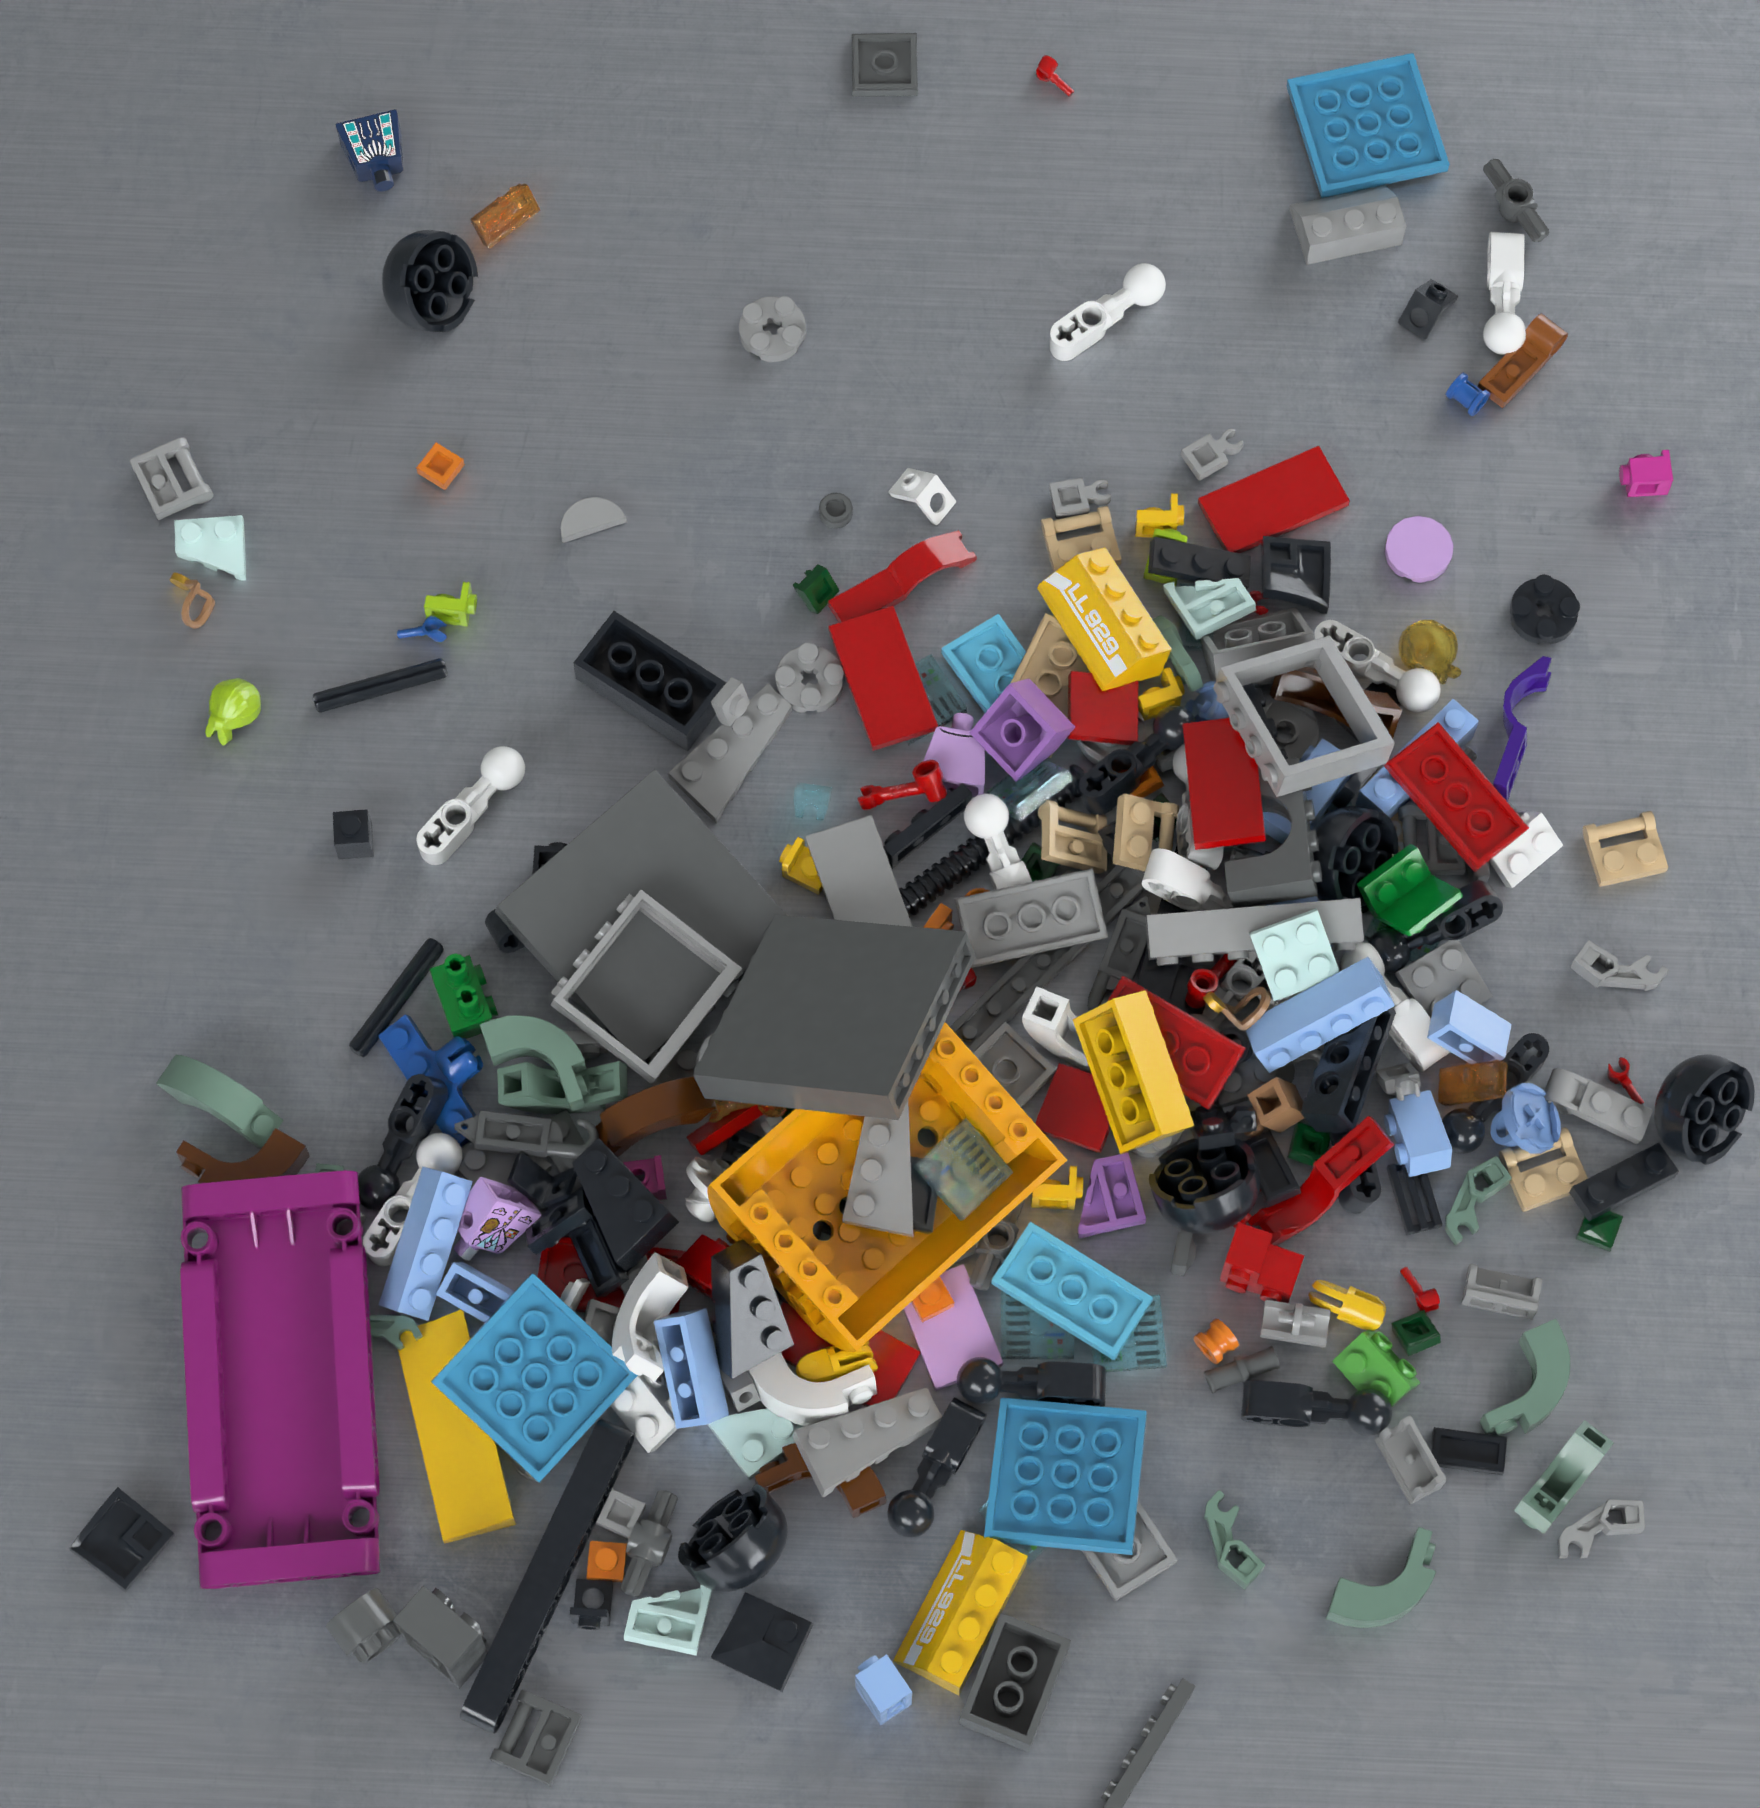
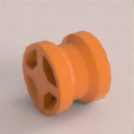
M1217 1318L1210 1322L1207 1331L1199 1332L1193 1338L1200 1351L1216 1365L1223 1360V1355L1228 1350L1234 1351L1239 1347V1342L1232 1331Z

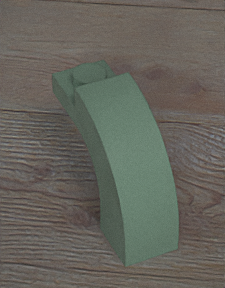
M523 1015L500 1017L479 1024L494 1066L519 1057L541 1059L548 1063L558 1074L571 1112L585 1107L582 1096L587 1095L588 1091L582 1074L574 1075L587 1070L585 1060L575 1042L563 1030L548 1021Z
M175 1054L156 1082L158 1086L182 1104L192 1105L210 1113L259 1149H262L275 1128L278 1129L284 1121L262 1104L263 1100L247 1088L218 1070L187 1056Z
M616 1061L587 1068V1070L574 1074L575 1076L582 1074L588 1094L582 1096L585 1107L571 1112L561 1081L555 1070L544 1069L529 1062L497 1069L498 1103L516 1110L543 1114H558L566 1109L569 1114L606 1109L607 1103L623 1100L628 1097L627 1064Z
M1553 1319L1522 1334L1518 1342L1531 1368L1532 1382L1530 1390L1519 1399L1485 1413L1479 1422L1485 1434L1496 1431L1497 1435L1500 1436L1508 1433L1518 1426L1517 1421H1519L1526 1434L1541 1425L1557 1406L1567 1387L1570 1375L1569 1348L1557 1319Z
M1584 1420L1514 1511L1521 1516L1522 1521L1526 1525L1538 1529L1544 1534L1603 1459L1614 1442Z
M1418 1527L1414 1534L1403 1572L1398 1578L1388 1584L1366 1586L1340 1577L1336 1584L1326 1619L1349 1627L1371 1628L1389 1624L1409 1613L1423 1598L1436 1574L1435 1570L1422 1566L1423 1564L1430 1565L1436 1544L1430 1543L1433 1531Z

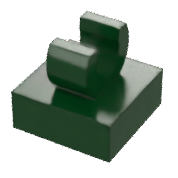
M817 564L813 570H806L804 572L806 577L799 584L795 582L793 587L807 608L819 614L828 604V601L834 598L840 590L827 568Z

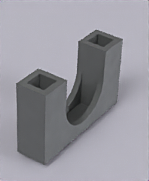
M1299 757L1285 759L1289 766L1300 763ZM1259 768L1263 812H1272L1285 817L1291 822V830L1285 842L1269 854L1224 862L1227 893L1233 908L1252 907L1318 896L1316 882H1322V873L1319 860L1314 861L1313 852L1319 851L1316 830H1310V821L1315 820V810L1312 799L1307 800L1306 791L1312 790V787L1276 797L1268 781L1263 780L1261 769Z

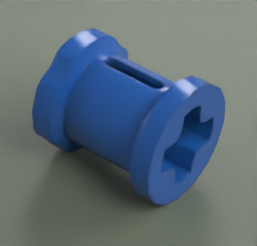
M1463 372L1450 385L1445 395L1449 399L1454 398L1468 409L1467 413L1473 417L1482 409L1491 393L1486 389L1482 391L1469 381L1468 375Z

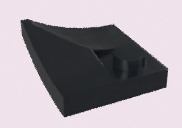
M1263 536L1261 542L1262 598L1288 601L1311 608L1321 614H1327L1330 597L1331 543L1327 541Z
M117 1487L83 1528L69 1549L126 1593L175 1535L173 1531Z
M745 1592L725 1633L713 1651L711 1659L783 1692L813 1627V1623Z

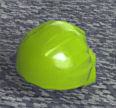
M235 678L221 681L213 688L209 698L210 717L205 729L206 737H211L217 732L219 742L224 746L233 739L232 729L246 726L258 717L261 712V695L253 684L244 679Z

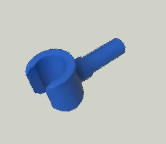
M430 616L424 621L422 626L398 630L397 636L401 639L427 635L435 642H442L447 638V635L438 629L446 627L447 624L435 616Z

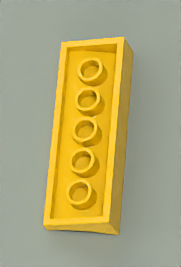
M460 1309L441 1318L418 1325L423 1337L417 1341L412 1332H403L400 1340L405 1348L398 1350L444 1544L516 1525L497 1444L431 1383V1380L471 1339L464 1311Z

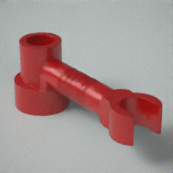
M926 760L916 765L912 771L915 779L913 782L888 787L866 785L860 788L863 796L857 799L861 808L869 810L877 805H882L885 801L925 794L929 802L942 800L947 795V791L942 782L943 773L939 763L936 760Z
M1224 954L1210 970H1195L1187 984L1188 992L1185 996L1187 1004L1192 1008H1202L1206 1003L1203 997L1209 991L1215 993L1218 981L1238 960H1228V954Z

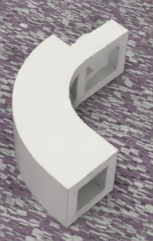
M1036 986L1022 1016L1024 1028L1036 1042L1049 1052L1073 1066L1091 1073L1072 1020L1077 1016L1070 1009L1069 999Z
M656 1252L646 1262L631 1284L618 1312L612 1335V1355L623 1360L628 1369L636 1375L641 1376L644 1374L655 1381L664 1371L654 1321L668 1316L674 1305L689 1288L684 1268Z
M780 1352L747 1371L765 1407L778 1417H783L792 1423L803 1426L849 1413L848 1406L863 1404L873 1395L877 1394L875 1375L869 1365L831 1381L811 1382L795 1375Z

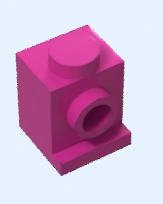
M1662 450L1661 455L1656 457L1650 454H1640L1634 458H1629L1627 465H1620V484L1626 485L1627 497L1668 495L1673 482L1669 450Z
M661 1155L650 1159L623 1162L635 1176L645 1175L644 1180L641 1182L658 1200L667 1199Z

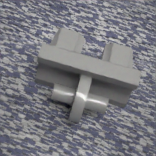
M1265 1300L1260 1337L1325 1348L1331 1310L1303 1306V1304L1298 1303L1290 1304Z

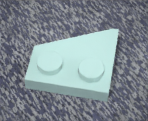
M1239 578L1222 579L1218 582L1210 580L1195 581V586L1175 587L1174 582L1163 585L1165 595L1195 640L1256 611V603Z

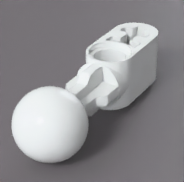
M1490 232L1488 239L1487 290H1490V302L1495 305V315L1486 322L1483 337L1487 347L1500 355L1518 350L1526 339L1525 324L1519 316L1515 315V306L1520 302V292L1522 291L1524 280V234Z
M1137 264L1126 273L1122 289L1113 295L1105 294L1096 301L1084 302L1058 320L1050 331L1051 354L1060 361L1072 360L1101 340L1106 330L1122 319L1124 311L1133 304L1139 306L1155 304L1161 299L1165 291L1166 282L1163 273L1152 264ZM1093 318L1098 320L1099 323L1089 325L1084 321Z
M1335 620L1323 621L1316 627L1314 632L1315 640L1330 635L1355 678H1366L1375 684L1385 683L1396 689L1398 701L1407 710L1425 712L1431 709L1439 700L1441 692L1440 683L1432 672L1422 668L1411 669L1407 672L1394 665L1391 657L1375 649L1371 640ZM1356 654H1364L1367 656V658L1363 661H1355L1352 659V657Z
M507 746L495 747L488 751L481 762L482 777L473 787H465L455 799L446 801L417 834L416 842L425 862L431 865H440L446 862L473 832L475 822L487 810L488 800L497 790H510L522 781L525 774V763L519 752ZM455 814L466 816L465 820L460 824L454 825L448 822ZM430 842H432L433 844H437L438 842H440L439 847H436L434 845L428 847V844Z
M981 794L971 799L965 808L964 821L972 834L985 840L989 851L986 860L991 871L989 875L994 890L1032 882L1024 862L1020 861L1016 848L1009 846L1005 837L1004 829L1009 821V812L1006 804L999 797L992 794Z
M1154 849L1151 851L1142 880V886L1146 890L1185 910L1196 911L1200 909L1206 911L1233 908L1229 896L1224 894L1221 886L1210 880L1211 875L1206 869L1167 849Z
M1361 942L1355 944L1356 950L1345 951L1341 958V971L1369 957L1382 975L1395 1005L1392 1008L1396 1012L1389 1035L1416 1070L1423 1072L1450 1053L1447 1049L1427 1038L1431 1022L1430 1016L1415 999H1408L1401 988L1391 985L1384 976V963L1374 946L1370 943Z
M435 1133L427 1136L420 1143L416 1154L419 1169L412 1180L403 1182L395 1196L385 1202L365 1233L363 1245L369 1259L375 1265L389 1266L392 1264L405 1221L400 1223L394 1222L392 1217L398 1210L405 1209L409 1211L422 1167L435 1169L451 1175L459 1169L462 1163V1149L457 1140L452 1136L444 1133ZM386 1227L389 1228V1230H390L389 1233H387V1231H386V1229H385ZM385 1241L387 1242V1249L380 1247L376 1250L375 1245L377 1243L383 1245Z

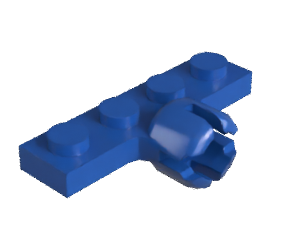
M405 1014L380 1033L378 1037L407 1080L414 1075L422 1074L441 1079L446 1084L448 1098L435 1123L442 1133L452 1136L462 1147L470 1140L454 1129V1125L477 1115L463 1096L461 1089L464 1083L482 1070L483 1061L480 1055L476 1057L473 1055L476 1051L475 1047L468 1040L460 1036H455L440 1049L434 1051L411 1016Z

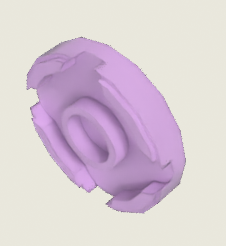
M1415 516L1405 518L1393 526L1387 535L1384 553L1387 564L1396 575L1412 579V582L1422 583L1432 581L1446 571L1452 559L1454 546L1451 535L1442 524L1432 518Z

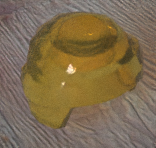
M1419 620L1404 629L1398 641V650L1403 664L1409 670L1415 668L1426 669L1432 672L1442 685L1447 683L1448 677L1455 679L1461 675L1462 671L1452 665L1457 656L1458 641L1456 634L1451 629L1434 620Z

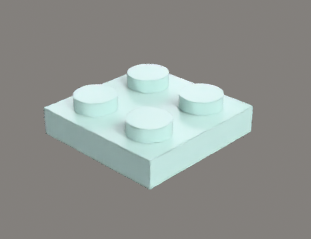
M1317 909L1249 933L1274 1001L1307 990L1340 972Z

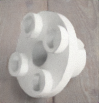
M695 1157L686 1168L687 1175L695 1188L689 1197L685 1198V1204L688 1211L694 1217L704 1222H711L716 1218L708 1199V1186L730 1167L727 1162L720 1158H715L711 1162Z

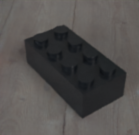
M616 611L611 613L573 662L577 680L687 751H689L716 715L711 701L727 683Z

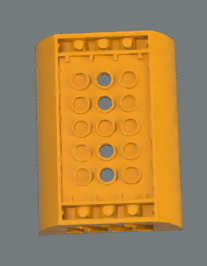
M946 1022L908 1099L910 1156L933 1160L931 1157L935 1154L938 1157L936 1161H942L944 1164L941 1167V1171L947 1165L950 1167L939 1180L934 1226L931 1234L913 1231V1238L842 1222L843 1214L839 1209V1204L842 1199L848 1196L865 1116L795 1109L708 1186V1199L721 1227L735 1243L743 1239L761 1253L771 1282L779 1293L819 1337L847 1352H856L1067 1161L1063 1154ZM962 1127L964 1130L950 1144H947L945 1141ZM921 1129H929L934 1133L936 1141L933 1147L927 1148L919 1143L918 1132ZM968 1134L970 1138L954 1152L952 1148ZM975 1142L977 1146L961 1160L959 1156ZM979 1150H982L984 1153L967 1167L965 1164ZM988 1157L990 1161L974 1175L972 1171ZM995 1165L997 1168L983 1182H980L978 1179ZM1001 1172L1003 1176L987 1190L985 1186ZM960 1181L973 1193V1197L962 1208L958 1207L948 1195V1192ZM822 1221L830 1226L831 1237L829 1240L821 1241L814 1236L813 1226L816 1222Z

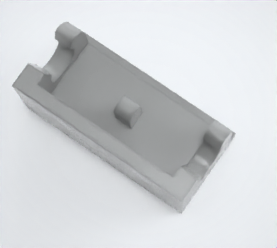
M1469 1264L1461 1305L1533 1320L1538 1311L1542 1279L1536 1277L1533 1279L1478 1268L1476 1264Z
M1411 1415L1403 1418L1395 1427L1391 1429L1385 1428L1374 1439L1409 1504L1443 1487L1447 1479Z

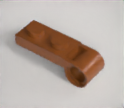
M1543 313L1536 316L1525 330L1526 339L1521 348L1514 352L1506 353L1478 383V388L1482 391L1488 390L1491 393L1489 398L1501 408H1504L1561 348L1568 337L1566 331Z

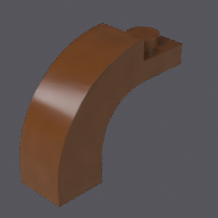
M694 1077L681 1078L650 1087L619 1101L599 1115L601 1122L595 1127L598 1130L599 1139L619 1157L636 1142L650 1134L674 1126L700 1122L717 1106L714 1099L704 1098Z
M275 1128L257 1154L241 1162L230 1163L217 1160L184 1140L176 1151L182 1162L180 1167L196 1178H199L202 1174L198 1180L199 1184L297 1175L310 1157L306 1145Z
M796 1443L782 1447L784 1463L780 1464L779 1461H773L759 1469L760 1474L755 1476L756 1485H760L768 1493H772L795 1481L812 1478ZM870 1466L860 1471V1475L851 1481H844L835 1487L842 1495L852 1518H856L886 1504L884 1489Z

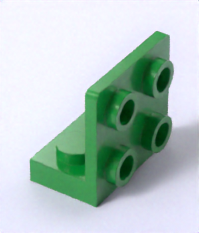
M1412 844L1406 846L1356 884L1372 916L1406 936H1412L1422 931L1426 924L1441 913L1450 910L1453 904L1463 897L1458 888L1430 873L1418 847Z

